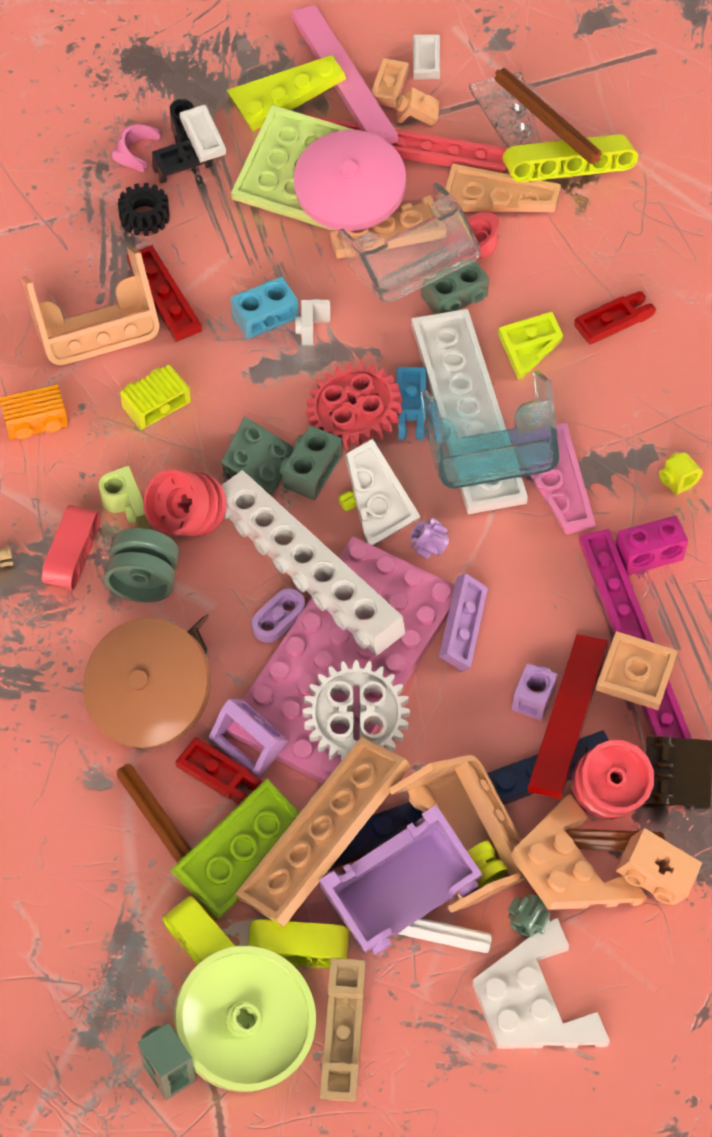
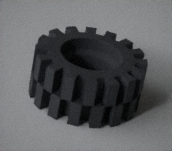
M139 183L134 184L135 189L129 186L126 188V193L122 191L120 198H118V210L121 225L123 228L126 227V231L130 233L134 229V235L139 236L140 232H143L144 236H149L148 231L156 234L158 233V228L161 230L165 228V223L168 224L170 213L168 197L162 188L158 190V186L154 184L149 188V183H144V187H140ZM143 206L153 208L151 211L148 212L134 211L135 209Z

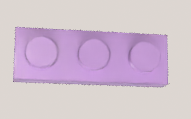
M466 573L457 576L439 653L441 659L461 671L471 668L488 587Z

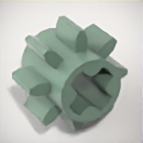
M527 894L522 900L515 897L508 908L510 912L508 917L512 919L510 926L517 933L525 937H532L536 931L544 934L551 922L549 919L551 914L547 912L548 908L540 897L534 894Z

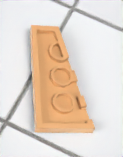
M452 164L440 203V212H555L561 184L542 180L516 182L510 174Z
M431 195L423 197L422 203L413 206L411 203L400 206V211L393 213L386 220L373 227L357 231L335 230L330 232V243L337 259L446 238V228Z

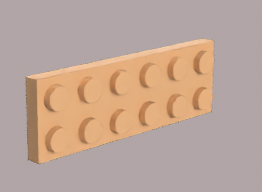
M360 737L235 895L242 902L284 927L319 883V880L324 877L390 793L388 788L397 784L411 767L404 757L366 738Z

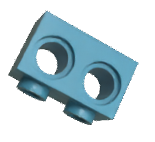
M283 276L266 281L260 286L242 291L231 297L232 317L247 340L295 320V317L299 316L298 299Z

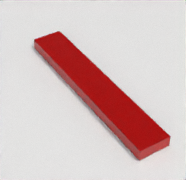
M576 634L530 778L528 792L557 799L562 798L606 654L608 640Z

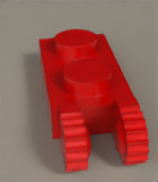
M638 291L626 297H619L576 317L574 326L587 343L591 345L638 322L651 318L656 308L652 303L635 309L646 299L645 294L642 291Z
M194 737L175 761L176 767L227 799H232L237 805L249 796L239 790L243 783L251 791H254L263 783V781L249 773L246 767L197 737Z

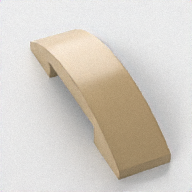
M331 958L320 1087L321 1100L356 1102L366 960Z

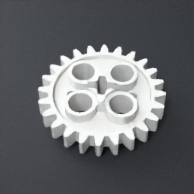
M355 660L353 668L348 669L345 662L342 661L339 672L330 666L328 667V678L321 674L318 675L320 686L310 684L309 691L314 696H305L304 703L310 706L303 709V717L310 718L304 723L305 730H314L309 735L310 742L320 740L318 752L329 749V760H332L338 754L341 755L342 761L357 742L353 739L354 686L359 687L360 737L366 738L392 752L396 749L393 740L403 741L404 735L399 730H408L409 723L403 720V718L410 716V709L403 708V706L408 704V696H398L403 691V685L392 686L395 675L391 674L384 678L383 666L374 672L371 671L372 664L370 661L362 669L359 666L358 660ZM336 692H343L349 698L345 702L339 703L335 702L331 696ZM369 692H376L381 696V700L372 703L367 701L364 696ZM342 723L349 730L345 734L340 735L334 733L331 728L335 724ZM374 723L379 725L382 730L380 733L373 735L366 732L364 727Z

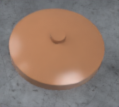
M136 619L110 631L93 650L84 674V700L91 719L98 729L110 739L136 749L160 748L182 738L198 722L209 699L211 673L204 650L186 630L162 619Z

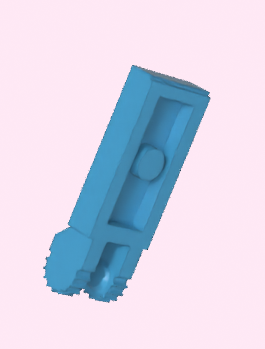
M397 367L396 383H398L403 403H401L403 412L397 414L399 419L398 440H405L407 436L405 421H417L415 436L417 440L424 441L426 367Z

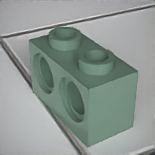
M470 256L423 276L421 297L435 314L457 311L472 303H478L487 297L489 277L474 258Z
M310 425L304 435L300 434L298 436L291 456L285 457L281 464L280 473L282 474L283 487L316 500L342 457V438Z
M169 1022L162 1027L154 1026L142 1035V1040L137 1043L143 1067L165 1100H168L196 1081L192 1057Z

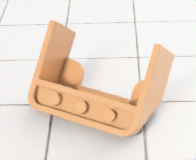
M133 246L127 247L134 276L124 278L117 284L115 294L118 304L63 319L61 310L55 303L51 301L38 302L33 283L27 276L21 277L34 325L45 354L53 364H70L146 342L156 337L160 328L141 252Z
M466 755L430 763L388 788L391 795L408 791L410 803L415 809L422 812L437 805L467 851L484 841H489L495 849L494 855L497 860H502L508 871L501 879L493 881L482 888H477L464 898L457 894L461 900L448 906L451 913L475 905L526 879L510 857L513 849L522 840L485 768L475 756Z

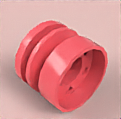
M164 470L155 475L149 482L143 497L144 513L148 523L155 531L165 535L207 536L214 532L223 522L227 510L226 495L222 485L215 477L203 472Z

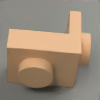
M412 87L405 96L401 95L396 103V121L402 124L410 115L433 126L438 121L439 100Z

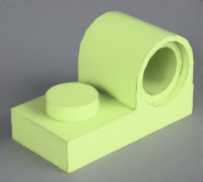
M126 466L103 475L98 484L104 509L111 513L125 511L129 524L135 523L136 528L150 529V524L144 513L143 499L130 467Z

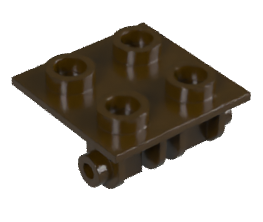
M646 737V755L654 770V786L650 797L644 803L711 807L712 740Z

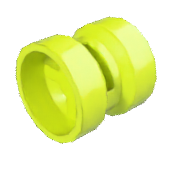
M484 841L467 851L482 873V877L476 881L480 886L479 888L501 879L507 873V867L502 860H497L494 855L495 849L489 841Z

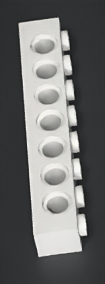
M243 470L222 484L227 505L224 519L229 518L242 537L248 536L260 554H267L282 574L286 572L290 575L295 586L301 592L307 591L320 610H327L332 615L339 628L342 630L347 629L351 632L354 640L362 649L368 648L377 656L405 635L403 616Z

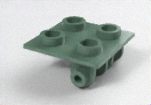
M244 417L220 463L223 465V476L229 480L243 470L268 494L272 495L282 476L280 473L281 464L285 457L291 456L294 447L247 417Z

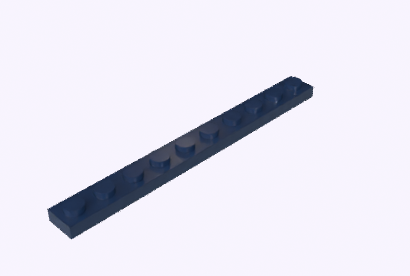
M604 730L579 739L567 781L572 780L571 775L575 765L585 753L598 744L609 741ZM538 754L487 773L503 805L535 794L528 792V785ZM410 802L372 815L329 870L362 858L404 831L407 825L412 822L416 827L415 822L422 818L421 814L423 812L415 809Z

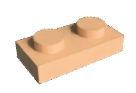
M383 58L371 91L379 105L395 108L409 71V63Z

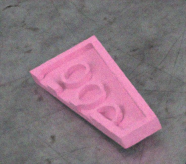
M567 422L510 435L509 439L513 450L565 535L596 528Z

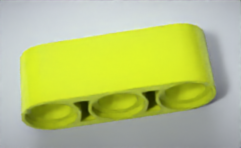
M188 896L162 916L167 929L197 965L208 956L220 950L235 947L192 896Z
M254 920L250 923L248 946L273 951L288 960L293 966L330 969L331 958L348 959L350 931L344 926L335 924L288 921L282 927L273 920Z

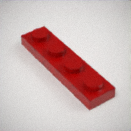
M153 245L138 250L141 252L155 309L175 342L202 332L200 321ZM127 254V255H126V256H127V263L129 264L130 268L132 269L131 262H130V258H129V255Z

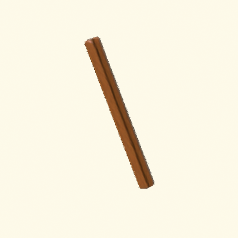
M502 68L495 72L496 76L494 79L500 86L589 164L598 163L601 160V150L510 71Z

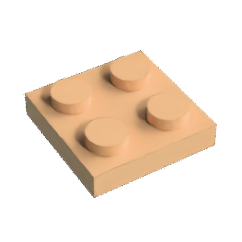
M616 631L600 674L596 691L659 711L678 650Z

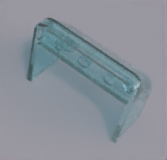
M533 371L536 401L526 402L517 408L514 416L515 428L458 438L456 426L451 420L439 418L437 401L427 390L421 391L426 436L438 477L442 483L449 488L456 489L549 472L554 469L559 461V448L550 379L540 371Z

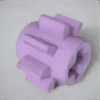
M430 518L428 524L420 521L411 531L410 540L413 542L411 547L416 550V553L427 559L431 553L440 555L444 552L449 542V537L445 534L448 529L433 518Z

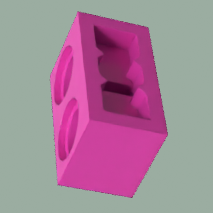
M677 515L620 530L618 531L615 545L627 575L682 561L688 539Z

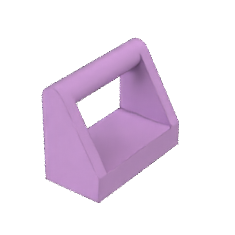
M231 698L222 707L208 737V740L220 751L246 767L249 773L258 779L264 775L289 742L285 736L243 699ZM234 720L264 746L256 764L223 736Z

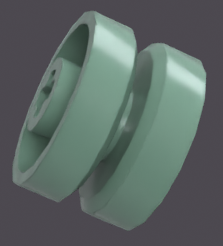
M130 528L116 533L110 544V559L106 564L104 573L105 585L111 592L132 601L148 603L168 598L173 591L174 571L177 568L180 554L179 546L170 537L151 529Z

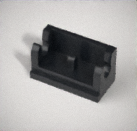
M190 139L152 151V168L154 173H159L160 184L167 181L168 175L205 164L206 168L213 166L214 159L200 163Z

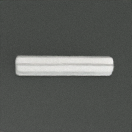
M424 918L419 919L398 933L481 953L489 952L492 941L490 933Z

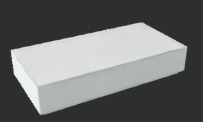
M413 35V80H440V35Z
M205 104L180 112L179 118L200 163L226 155V147Z

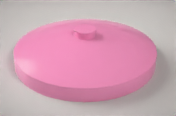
M360 130L336 131L318 138L303 151L294 170L295 195L303 211L317 223L340 231L363 230L383 222L398 208L406 188L405 166L397 150L385 139Z

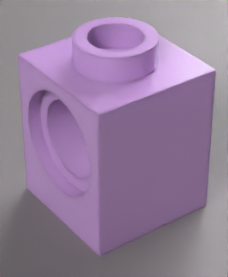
M527 663L513 696L512 710L542 721L555 691L558 674L545 666H534ZM537 687L540 688L542 691L535 692L530 690L529 688Z

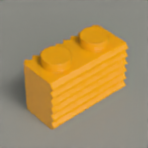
M58 384L0 397V404L10 440L15 438L26 439L32 434L37 435L44 431L56 432L62 427L66 428L68 426Z

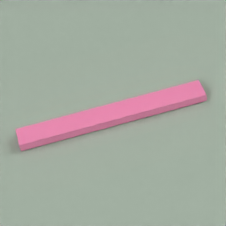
M312 5L292 10L291 19L316 59L332 55L344 71L346 80L335 85L334 88L361 131L375 134L390 144L397 143L398 133L317 6Z

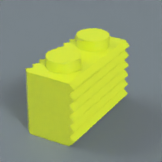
M169 364L166 367L153 370L149 376L147 375L146 378H142L141 381L129 383L120 392L123 410L132 418L140 430L191 403L190 388Z

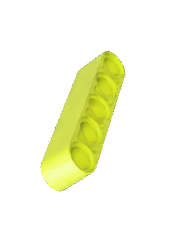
M616 134L587 138L602 152L601 160L594 164H589L563 140L512 146L504 152L502 158L514 181L529 182L625 171L634 167L638 161V154L625 135Z

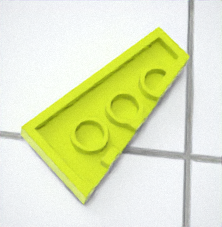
M330 55L228 89L227 92L252 132L262 127L271 105L293 110L346 80V76L334 57Z

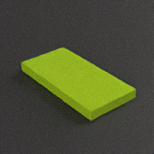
M266 779L187 853L170 872L217 921L239 900L235 893L300 812Z

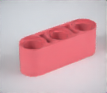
M73 505L67 506L43 565L41 575L43 583L75 589L99 529L101 519L99 511Z

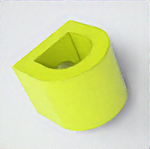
M686 452L671 455L666 460L664 469L659 471L661 482L669 487L675 495L693 487L703 475V470Z

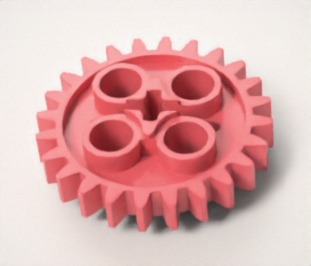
M360 363L358 368L353 370L352 365L348 364L347 371L343 372L339 367H336V375L333 376L330 373H326V382L316 381L319 389H311L312 398L306 399L308 408L305 410L309 425L342 438V443H344L346 450L350 448L352 443H356V446L359 447L362 445V442H368L374 437L383 440L382 431L392 432L391 423H399L397 414L403 412L401 403H403L398 383L394 382L392 375L386 376L385 369L382 368L376 372L375 366L372 364L365 370L363 363Z

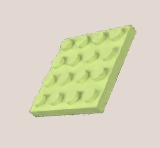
M271 105L231 192L232 200L335 231V229L317 223L303 211L295 195L294 170L299 157L312 142L332 132L354 129Z

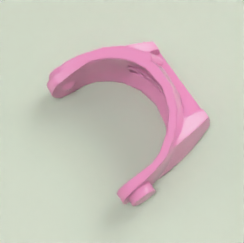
M143 124L122 128L115 149H113L112 158L118 163L136 169L139 172L147 171L148 163L132 155L128 149L134 142L139 140H159L162 134L158 128Z

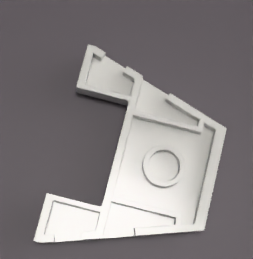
M558 918L550 922L544 934L534 933L532 937L526 939L472 981L473 989L497 1049L543 1048V1046L577 1048L578 1045L606 1047L609 1045L610 1040L598 1012L566 1023L562 1022L537 961L566 952L569 949L568 941Z

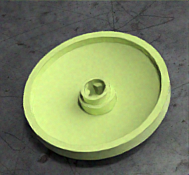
M235 946L208 956L188 974L181 985L175 1001L173 1023L175 1033L192 1057L194 1071L201 1078L225 1090L255 1092L285 1080L304 1061L315 1035L316 1010L307 982L288 960L264 948Z

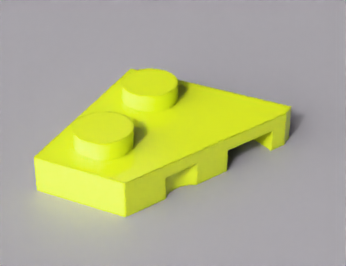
M553 312L499 327L497 332L518 380L523 379L563 339V334Z

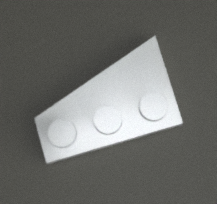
M373 439L346 454L345 459L366 543L374 546L420 519L421 516Z

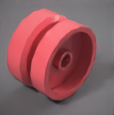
M609 740L598 744L577 761L571 775L572 791L577 803L588 814L599 819H616L638 809L650 797L654 786V770L648 756L638 746L625 740Z

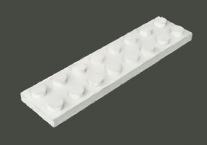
M468 309L411 318V327L423 367H426V377L467 514L527 504L528 496Z

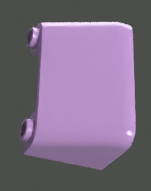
M437 805L421 814L422 818L415 822L416 827L413 822L410 823L404 831L351 865H345L343 867V874L332 871L319 880L320 888L364 953L372 951L374 955L379 954L392 945L389 940L411 924L457 894L464 898L480 887L476 881L482 877L481 871Z

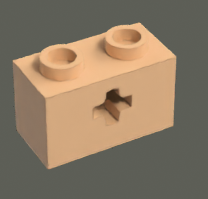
M643 828L630 838L616 868V872L625 876L624 878L628 883L637 887H643L653 893L658 901L674 906L688 897L702 862Z

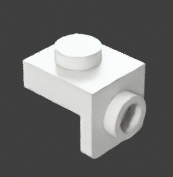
M301 300V316L295 317L296 334H301L302 346H313V323L330 322V300Z

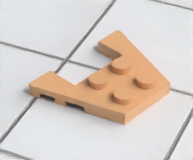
M571 794L567 795L510 854V857L548 910L588 908L590 904L617 907L619 903H630L631 906H639L647 898L640 887L628 883L623 875L604 883L594 871L592 865L583 856L572 838L567 834L566 829H573L583 825L588 816Z

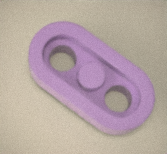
M291 588L279 591L253 616L252 632L255 638L266 643L278 640L293 626L299 615L304 611V596L298 590ZM288 606H291V607H293L294 609L288 611V610H285L284 608H285V607H288ZM265 627H272V628H273L272 630H269V631L263 630V628H265Z

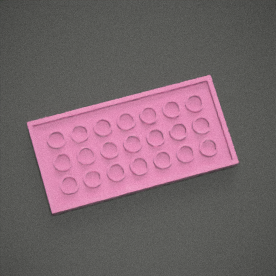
M352 536L339 558L403 616L405 635L375 656L368 648L362 649L354 640L351 632L347 629L342 630L339 628L332 615L327 610H320L311 597L304 611L299 615L243 698L250 707L289 740L275 760L321 784H324L340 764L341 755L337 754L332 760H329V749L318 752L320 740L314 742L309 740V735L314 730H305L304 723L310 718L303 717V709L310 707L304 703L305 696H314L309 691L310 684L320 686L318 675L321 674L328 678V667L332 666L339 672L342 661L350 669L353 668L354 661L358 660L359 666L362 669L370 661L372 664L371 671L374 672L383 666V677L386 678L394 674L395 679L392 686L402 684L404 687L447 619L455 587L454 584ZM354 686L353 739L358 741L360 739L359 687ZM336 692L331 696L335 702L339 703L345 702L349 698L343 692ZM369 692L364 696L367 701L372 703L381 700V696L376 692ZM235 720L224 733L259 752H262L264 748ZM342 723L335 724L331 728L334 733L340 735L345 734L349 730ZM371 723L366 725L364 729L369 734L374 735L379 725Z

